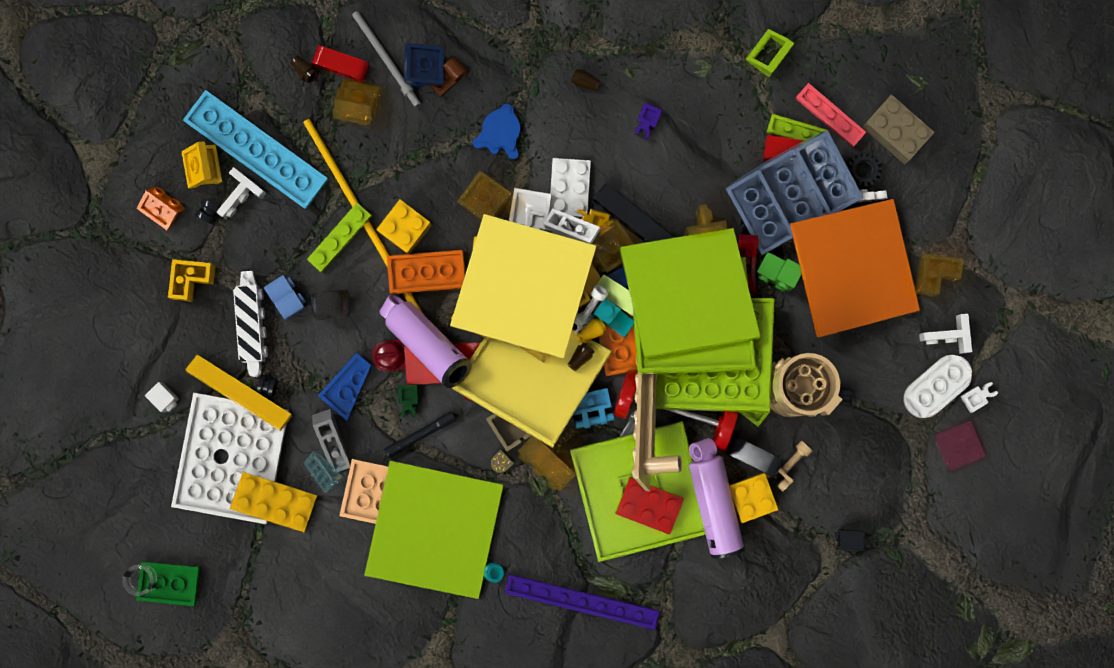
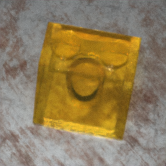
M343 79L334 98L333 118L370 126L375 116L381 86Z

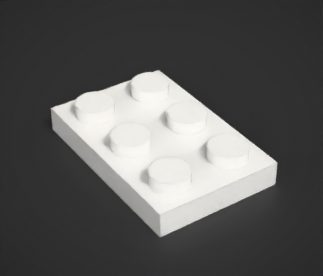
M553 158L550 192L552 196L549 213L552 209H556L578 218H582L583 215L578 213L577 209H583L587 213L591 160Z

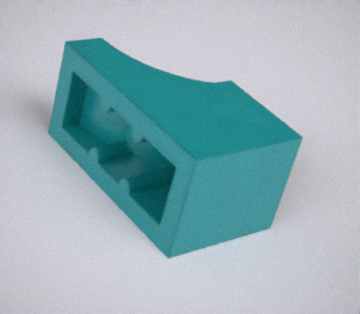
M606 298L593 313V316L601 319L604 324L623 338L634 325V320Z

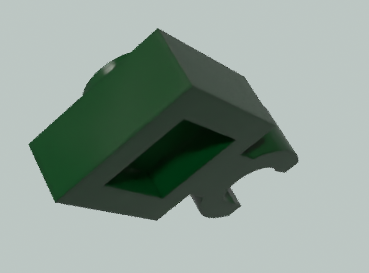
M398 385V405L404 404V408L401 411L402 418L406 417L405 413L407 410L412 412V418L416 417V410L413 408V404H418V385Z

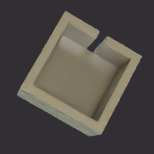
M496 414L486 418L506 451L522 442L520 438L523 437L526 440L532 436Z

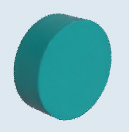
M489 563L484 569V577L492 583L501 581L504 576V569L500 564Z

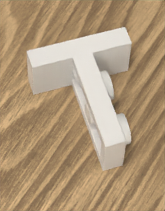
M234 167L229 174L237 179L240 184L217 211L224 219L231 218L236 213V207L240 202L243 203L248 198L249 191H252L261 199L266 195L262 189Z
M960 314L956 316L957 330L919 334L920 342L926 341V345L938 344V340H945V343H954L958 339L960 354L972 352L969 315Z

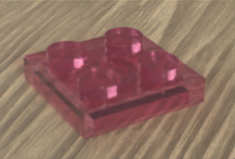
M971 421L934 435L948 471L986 457Z

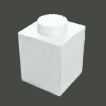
M158 382L145 395L160 412L172 411L177 406L176 402L179 400L162 382Z

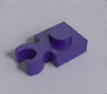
M644 103L637 120L642 125L636 128L635 135L637 136L640 130H644L646 132L644 139H647L650 134L649 127L655 129L662 110Z

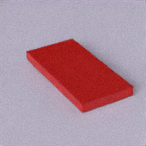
M481 341L452 344L470 360ZM404 346L407 385L441 383Z

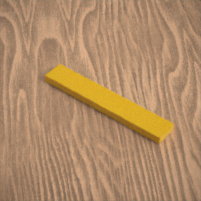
M196 355L185 369L186 372L279 431L283 429L292 417L291 413L199 355Z

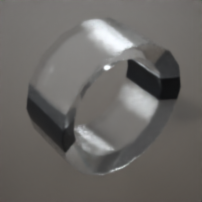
M136 564L128 568L124 573L122 579L123 586L129 594L142 596L154 589L157 575L149 565ZM139 568L145 570L150 576L149 586L144 591L136 590L130 583L132 572Z

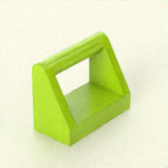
M768 29L745 60L767 77H770L791 50L794 43L788 38ZM770 38L782 45V48L767 66L755 58Z

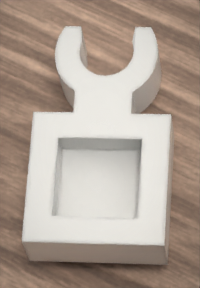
M868 189L860 190L863 198L854 204L885 200L887 192L886 190L878 192H868Z
M992 382L984 384L982 390L979 386H976L960 396L970 413L989 403L986 397H994L998 394L997 391L989 393L988 387L993 385Z

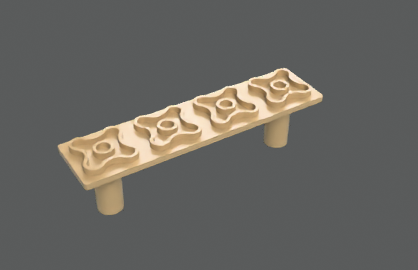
M636 374L635 402L637 410L634 412V440L636 441V448H633L634 466L632 474L633 478L645 491H650L651 474L681 472L682 460L680 456L655 457L657 374Z

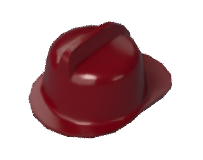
M399 339L378 343L372 351L371 358L373 364L381 371L406 369L405 345Z

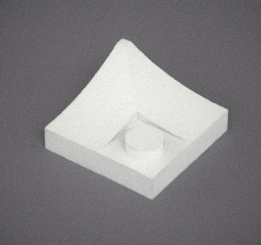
M514 188L509 221L524 224L528 227L533 226L535 229H546L543 223L549 215L552 194Z

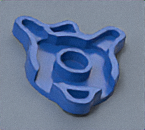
M504 104L500 109L491 112L485 118L482 132L472 143L476 149L486 147L494 155L498 154L500 149H504L510 159L518 158L516 141L520 134V123L514 114L513 107L509 104Z

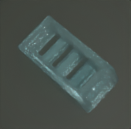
M315 450L304 462L306 468L325 493L329 492L342 478Z

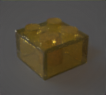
M479 170L457 202L458 205L482 221L484 214L497 217L511 198V192Z
M614 218L609 219L600 226L601 229L592 242V245H596L593 259L601 271L606 273L623 262L620 247L634 245L619 221Z

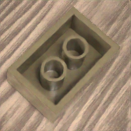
M892 94L862 126L864 130L904 165L910 161L934 134L932 129Z

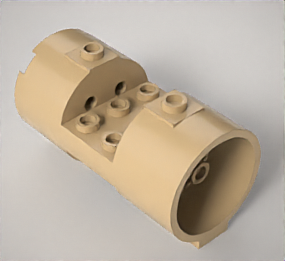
M805 353L792 358L788 357L785 360L782 358L777 363L775 361L772 362L770 408L777 414L786 417L806 415L814 417L819 413L822 416L830 415L843 400L838 396L840 391L839 374L835 366L825 357L818 354Z

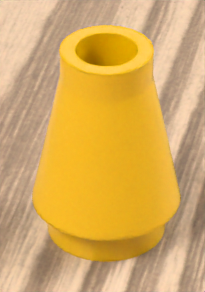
M599 318L592 319L577 334V338L581 343H585L602 336L606 331L605 324Z

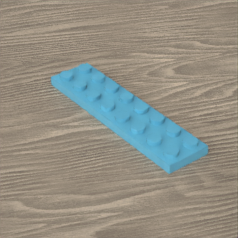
M207 90L203 92L183 119L192 128L304 209L309 207L329 180Z

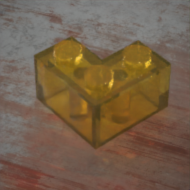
M932 254L920 256L915 289L916 294L934 297L940 293L941 279L952 281L961 279L964 259Z

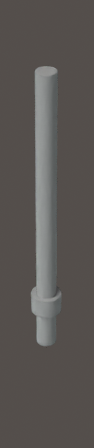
M359 11L354 12L352 16L401 86L404 96L409 98L414 107L419 106L421 102L413 92L414 89L411 84L404 82V77Z

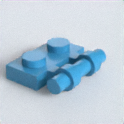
M607 388L586 393L574 415L582 414V420L575 421L577 428L584 427L586 429L590 428L591 425L600 423L604 425L614 420L613 413L605 414L604 411L605 408L611 407ZM599 411V416L588 418L587 412Z

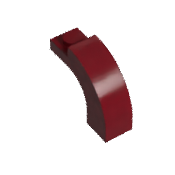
M739 235L737 244L740 256L746 258L750 297L755 298V263L759 242L758 235Z

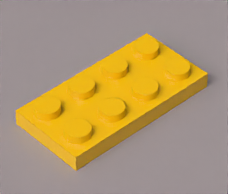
M242 471L229 509L305 532L317 495Z

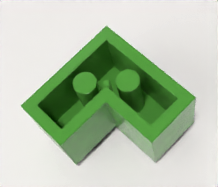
M769 252L764 255L755 273L758 276L757 279L766 284L771 282L775 285L774 288L784 293L794 289L802 274L799 264L789 259L784 261Z

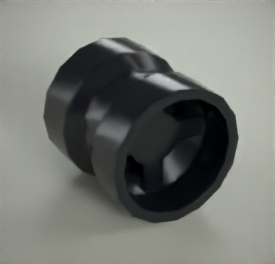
M203 199L200 210H197L194 216L212 225L214 215L220 207Z

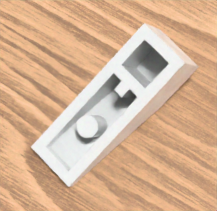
M556 209L551 210L543 223L545 228L552 231L553 234L592 244L601 229L599 226Z

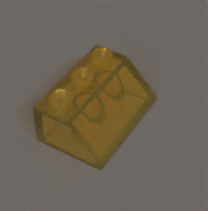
M533 436L518 450L520 453L518 457L526 465L530 462L534 466L533 471L540 478L542 476L546 477L549 480L546 484L554 491L556 489L561 491L576 476L542 441Z

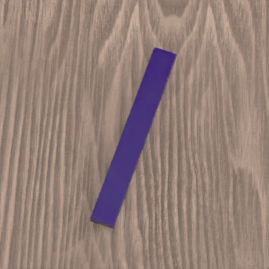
M509 574L505 594L653 630L656 629L660 612L656 609Z

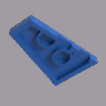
M356 352L318 395L346 421L371 364Z

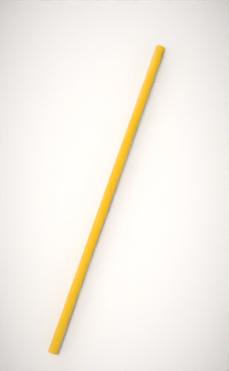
M305 120L303 122L353 207L359 202L311 120ZM368 220L364 228L387 266V256L389 254ZM404 293L403 295L407 302H411L423 314L412 293Z

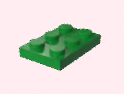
M141 561L136 601L196 606L200 567ZM149 583H156L154 589H147Z

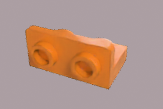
M152 187L145 191L136 209L164 229L169 230L178 214L183 212L185 207L178 200L165 194L163 189Z

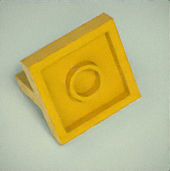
M197 142L182 151L188 189L196 188L203 184H219L222 182L216 145H205V142Z

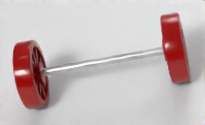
M628 370L614 416L625 419L631 404L635 400V376L638 374L635 371ZM668 410L716 426L713 441L717 449L726 450L737 421L738 412L722 411L719 419L715 420L687 410Z

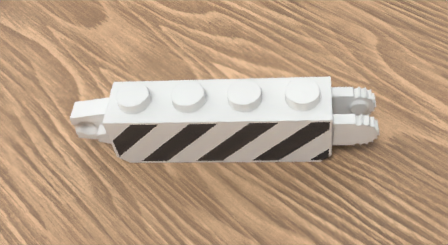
M243 271L241 272L240 286H236L233 290L238 357L240 361L247 363V370H249L250 376L257 378L262 374V362H266L265 357H268V348L264 346V338L267 337L266 327H263L262 319H265V310L261 308V300L264 299L263 289H260V286L256 284L254 272Z

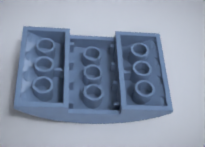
M828 130L776 155L725 188L750 235H758V249L761 255L793 238L790 227L791 223L839 212L863 198Z

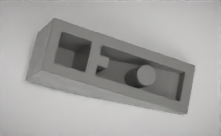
M331 409L312 415L314 430L332 473L350 468L351 464Z

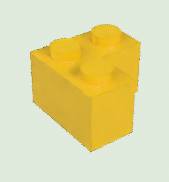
M172 259L168 298L193 302L194 284L214 285L216 266L211 263Z

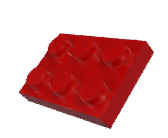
M629 477L615 514L670 535L684 498L650 485V491H645L635 479Z

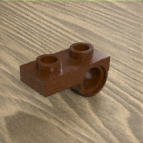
M452 57L443 66V85L430 86L442 97L465 77L469 71L456 57Z

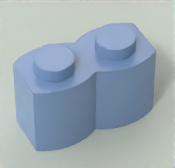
M282 275L265 286L264 289L284 320H288L305 309L304 303L306 301L301 293L296 294L294 291L295 284L292 279Z

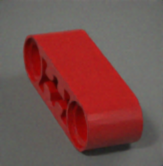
M323 46L317 47L312 61V65L317 68L358 82H364L370 65L364 60Z

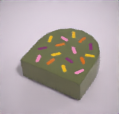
M499 450L491 459V467L499 473L505 472L514 464L502 450Z

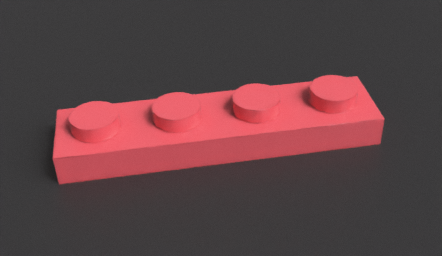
M809 83L795 98L852 148L866 133L865 130Z

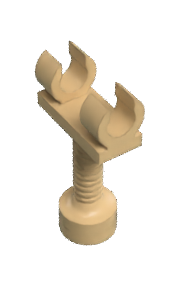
M803 441L796 446L797 452L778 471L784 477L777 485L781 491H784L793 482L787 475L788 470L802 456L808 457L813 452Z

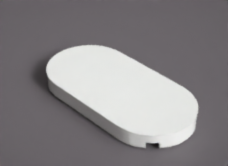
M947 355L935 362L905 390L904 404L907 410L919 418L932 417L969 386L972 369L968 361L961 356Z

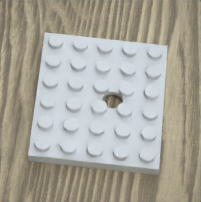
M193 393L171 507L268 524L266 520L229 508L242 471L276 482L286 425L279 431L230 399ZM219 449H224L228 452L229 458L224 464H218L214 459V454Z

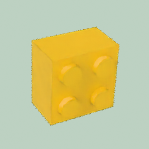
M399 199L376 230L405 253L411 254L432 224Z
M765 473L729 484L736 515L740 523L778 510Z

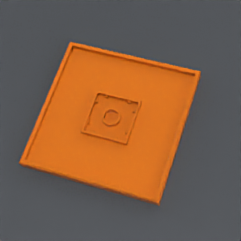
M894 199L790 224L817 337L920 311Z

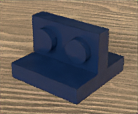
M406 43L404 82L414 83L413 88H422L425 85L442 86L444 47Z

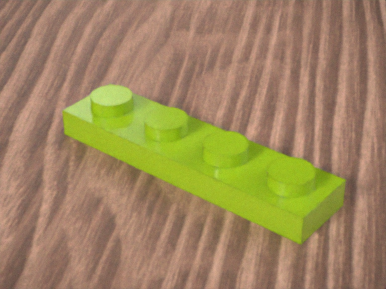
M356 203L307 260L323 273L372 215L363 206Z

